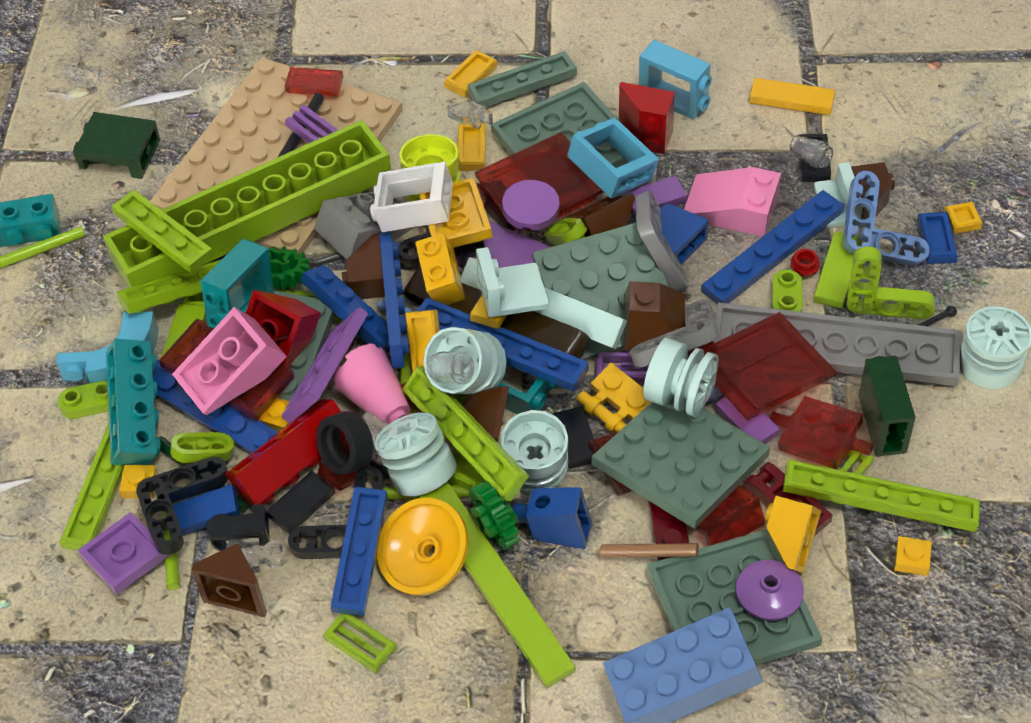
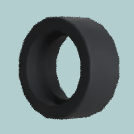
M343 411L328 416L320 422L316 433L317 448L322 461L329 470L338 475H346L369 465L373 458L374 444L370 429L361 416L353 411ZM340 429L345 434L349 443L350 456H348L341 444Z

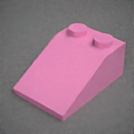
M749 167L696 174L684 210L708 219V225L763 237L767 233L778 199L781 173Z
M234 307L172 375L201 412L208 415L264 381L287 356L254 318Z

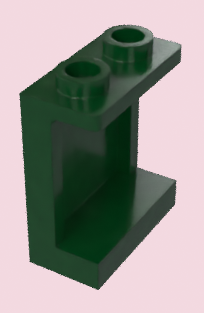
M93 112L89 122H86L84 125L83 134L79 142H76L74 145L73 154L77 159L79 168L86 170L90 161L123 165L129 167L132 178L142 179L161 140L156 121Z

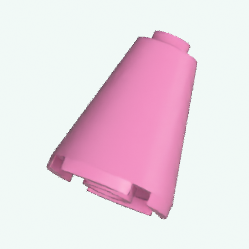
M366 344L350 351L345 356L348 361L342 367L338 365L331 377L332 384L340 393L385 427L393 421L410 414L409 404L388 356L381 347L377 348L375 344Z

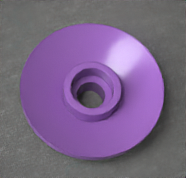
M761 560L750 564L740 573L736 583V595L740 605L750 615L762 620L777 621L785 619L797 611L803 600L804 587L799 575L795 570L787 568L786 564L775 560ZM771 582L776 584V586L769 587L765 583Z

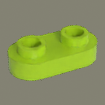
M564 218L551 225L544 235L550 244L561 245L585 238L584 234L587 228L580 218Z
M785 269L778 271L772 280V309L802 312L801 276L793 270Z
M107 380L64 390L57 400L62 415L69 419H76L108 412Z
M221 432L179 433L171 440L170 454L181 463H194L210 457H219L224 461H228L233 456L234 440L229 435Z

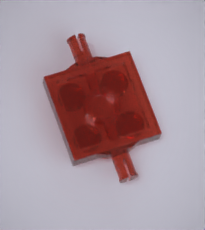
M804 396L797 410L791 416L773 411L770 415V419L776 425L785 428L778 442L779 450L797 457L838 469L843 458L852 450L870 456L873 450V443L857 438V432L863 423V414Z

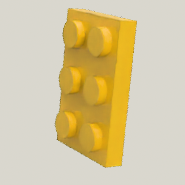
M474 177L453 182L449 222L428 225L431 236L444 232L452 248L493 238ZM430 192L420 193V200L430 199Z

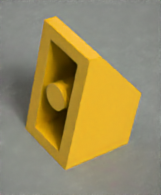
M775 496L774 503H770L767 508L766 521L768 523L766 528L787 568L803 574L821 510L812 505Z

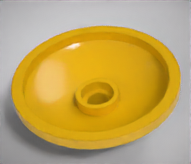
M418 498L403 504L389 516L380 533L377 561L382 575L390 585L406 594L420 596L441 590L457 576L466 560L469 545L466 524L455 508L439 499ZM435 547L434 554L429 556L430 550Z

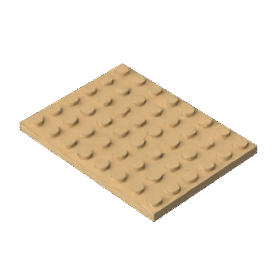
M261 57L150 202L162 210L277 158L292 133L285 126V119L288 117L292 118L293 113L296 110L299 112L303 104L308 106L315 93H320L324 96V101L318 109L317 115L338 130L363 120L379 142H381L402 112V102ZM301 138L300 142L298 143L295 149H298L309 143H307L305 140ZM319 212L254 241V243L268 249L275 247L276 250H280L283 246L289 250L295 248L297 249V254L303 253L318 233L314 227Z

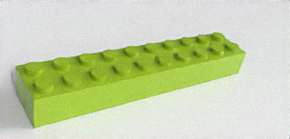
M360 120L162 209V211L212 248L214 256L206 262L208 263L228 254L242 239L254 242L319 212L323 200L356 195L377 185L379 173L391 171L390 156L366 123ZM129 225L103 236L110 259L128 288L186 270Z

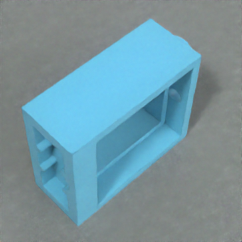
M653 40L639 56V85L675 92L674 111L695 120L701 111H706L710 104L711 64ZM662 71L689 82L690 92L663 81Z
M615 117L575 133L571 138L567 154L610 198H614L652 180L659 158ZM608 142L629 163L615 168L595 147Z

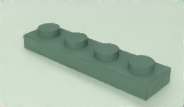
M566 51L468 84V93L480 110L577 76V67Z

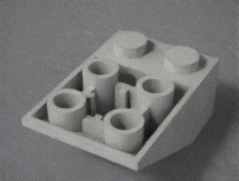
M374 191L323 200L314 229L346 259L373 234H379V231H381L378 222H374L371 216L370 207L375 201ZM397 197L393 199V205L402 203ZM415 227L391 231L392 241H395Z

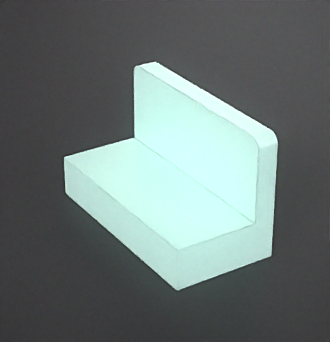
M850 163L838 164L836 179L814 183L816 195L824 190L844 204V212L826 226L827 228L845 226L849 188L854 178ZM856 206L854 213L856 217L861 219L863 206Z

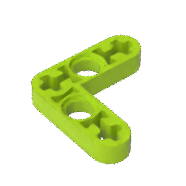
M870 246L861 247L855 251L847 291V308L850 311L858 314L926 319L933 316L935 313V297L932 293L922 290L878 287L882 268V253L877 248ZM865 261H870L869 267L864 266ZM859 279H869V280H871V281H870V282H859V281H857V280H859ZM859 294L864 295L863 299H859ZM885 301H897L898 303L888 304Z

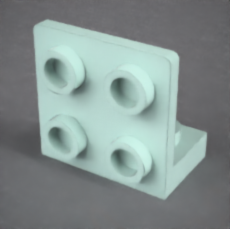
M488 247L476 249L477 277L488 317L535 311L549 307V301L536 263L499 268L497 259H491Z

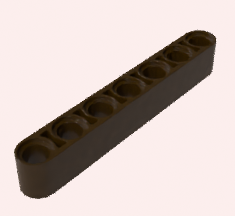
M418 267L403 290V294L420 306L426 297L430 298L426 291L422 269ZM462 283L465 299L447 306L470 314L482 296V291ZM535 311L509 314L500 326L580 359L591 341V338L580 329Z

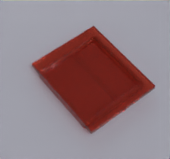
M562 132L475 172V177L502 212V198L505 191L513 184L523 180H538L547 183L555 189L559 196L560 204L557 218L596 200L598 195L604 193L567 156L571 143ZM514 226L518 233L532 231L531 228L523 227V229H519Z
M781 312L702 349L704 356L708 352L718 355L719 362L715 385L747 421L835 377L837 373Z

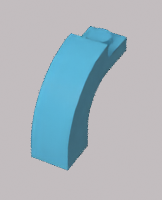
M153 311L131 314L123 312L121 330L116 338L151 342V353H153L157 344L159 330ZM111 344L91 352L58 353L56 364L63 381L88 380L89 383L107 380L106 351Z

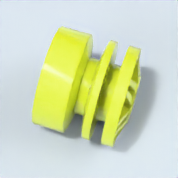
M437 134L420 135L408 140L401 147L399 153L401 169L446 162L452 181H461L459 150L457 144L450 138ZM419 194L405 196V199L408 202L418 201L420 196Z

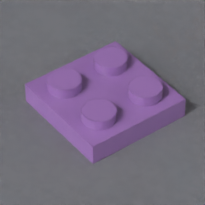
M131 512L78 550L81 558L116 595L170 556L161 554L156 550L150 531Z

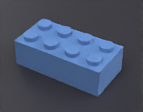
M730 607L603 662L625 723H671L764 682L739 623Z

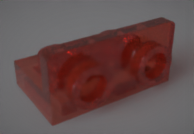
M739 485L695 529L706 537L708 546L745 536L765 524L759 497Z

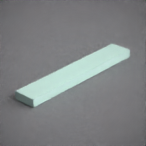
M469 257L461 275V282L481 290L477 277V260ZM545 288L549 307L547 309L535 310V312L578 328L585 332L592 340L616 349L627 320Z

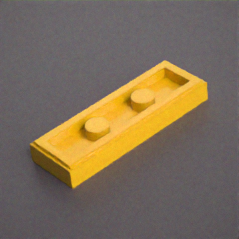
M754 77L749 103L831 115L836 89Z

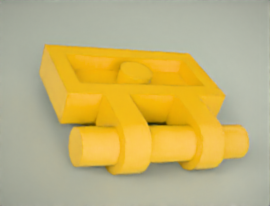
M611 362L591 382L590 388L597 394L592 397L583 390L576 399L585 406L584 410L588 414H595L606 423L605 427L612 433L615 431L618 433L627 425L624 423L627 419L631 421L651 403V401L644 399L643 387ZM607 401L618 412L613 414L603 404Z

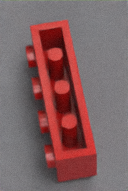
M333 399L319 400L225 473L245 502L249 505H265L275 497V491L282 486L287 487L300 477L298 474L306 467L311 468L322 460L317 448L316 433L323 419L341 412ZM340 429L341 444H343L347 438Z

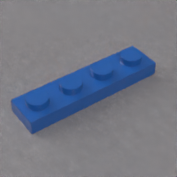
M322 265L303 273L301 282L342 320L359 307L365 310L368 315L357 334L367 344H375L377 348L381 347L386 353L390 352L387 322L354 293L350 287L341 281L332 270Z
M354 487L331 602L332 612L365 616L388 497L387 490Z

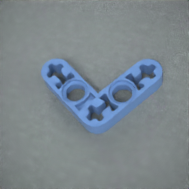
M859 172L851 181L843 235L845 249L849 253L854 254L857 249L870 246L880 250L883 261L909 266L921 264L930 252L929 246L924 239L874 228L880 186L879 179L873 172ZM866 180V185L870 186V188L865 192L864 198H859L863 194V185H860V182ZM856 206L865 207L868 211V218L861 220L856 217L854 208ZM858 227H863L860 230L859 239L864 242L857 246L856 240L852 238L858 233ZM881 239H887L892 243L893 251L891 253L883 252L880 249L879 241ZM913 245L916 246V251L920 252L916 257H913V252L908 250ZM900 248H901V249H906V250H903V251L900 253V255L898 254L899 251H900Z

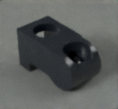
M252 505V513L236 516L217 514L210 518L207 522L206 530L214 549L222 551L237 543L241 550L270 546L269 517L265 505Z

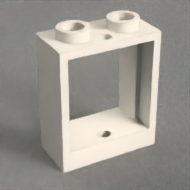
M446 162L379 173L377 185H374L375 201L374 204H371L370 210L374 222H378L381 232L449 222L453 181ZM430 192V199L393 205V199L396 197Z

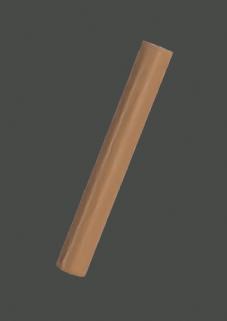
M698 543L601 544L600 554L601 557H698L699 545Z

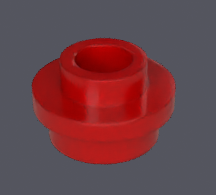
M800 249L792 256L790 267L800 276H812L818 272L820 260L813 250Z

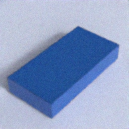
M918 213L917 222L920 236L927 242L930 251L926 258L927 264L956 263L958 255L948 213Z
M232 484L173 504L183 535L206 528L207 522L214 515H240L237 491Z

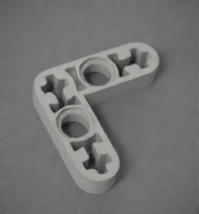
M647 190L636 196L638 232L660 271L664 273L669 286L676 291H681L689 287L688 278L662 234L661 210L653 192Z
M700 300L685 308V327L634 346L629 351L636 367L648 366L658 345L664 338L685 343L688 350L715 340L718 337V330L710 301Z

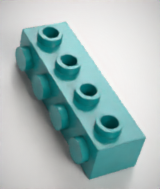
M53 193L0 202V247L45 240L61 234L60 215Z
M114 338L106 351L111 465H149L159 455L161 445L160 438L156 437L159 412L158 409L154 408V399L157 395V382L153 381L156 357L154 353H151V342Z

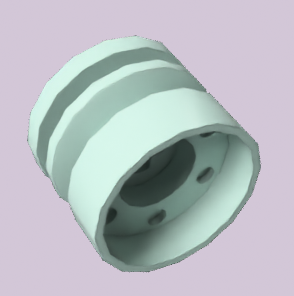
M989 306L977 310L970 316L960 348V370L965 378L975 385L987 389H1001L1012 385L1020 378L1031 344V326L1025 317L1015 310L1002 306Z
M458 327L442 329L435 334L425 349L423 360L425 374L432 385L443 392L466 395L496 388L505 374L507 363L505 350L499 340L487 332Z
M664 338L658 345L648 367L643 387L644 399L667 406L674 397V408L676 411L681 412L686 408L687 415L697 417L713 391L718 370V355L708 352L704 356L702 349L695 348L688 357L687 344L670 338Z
M537 410L519 413L507 422L502 430L501 447L529 475L520 491L531 494L535 488H556L560 485L568 469V435L562 422L550 413Z
M414 413L393 421L377 435L374 442L384 466L388 468V474L397 492L403 496H418L439 488L452 477L457 467L448 443L444 441L445 438L435 416L430 413Z

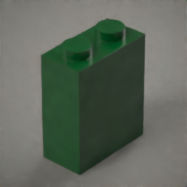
M877 356L866 359L858 397L875 456L905 454L908 450L916 417L897 356Z

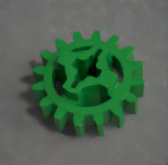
M284 246L280 250H276L275 247L269 248L273 290L280 288L281 291H285V289L290 287L296 288V283L303 284L301 282L303 273L310 270L309 258H305V253L297 254V249L289 250Z
M483 481L470 488L469 493L472 496L470 500L475 505V507L470 509L471 514L486 538H492L493 542L497 543L499 548H503L504 551L516 545L520 538L518 536L519 531L514 525L519 521L509 501L504 500L497 494L496 489L492 488L489 482Z

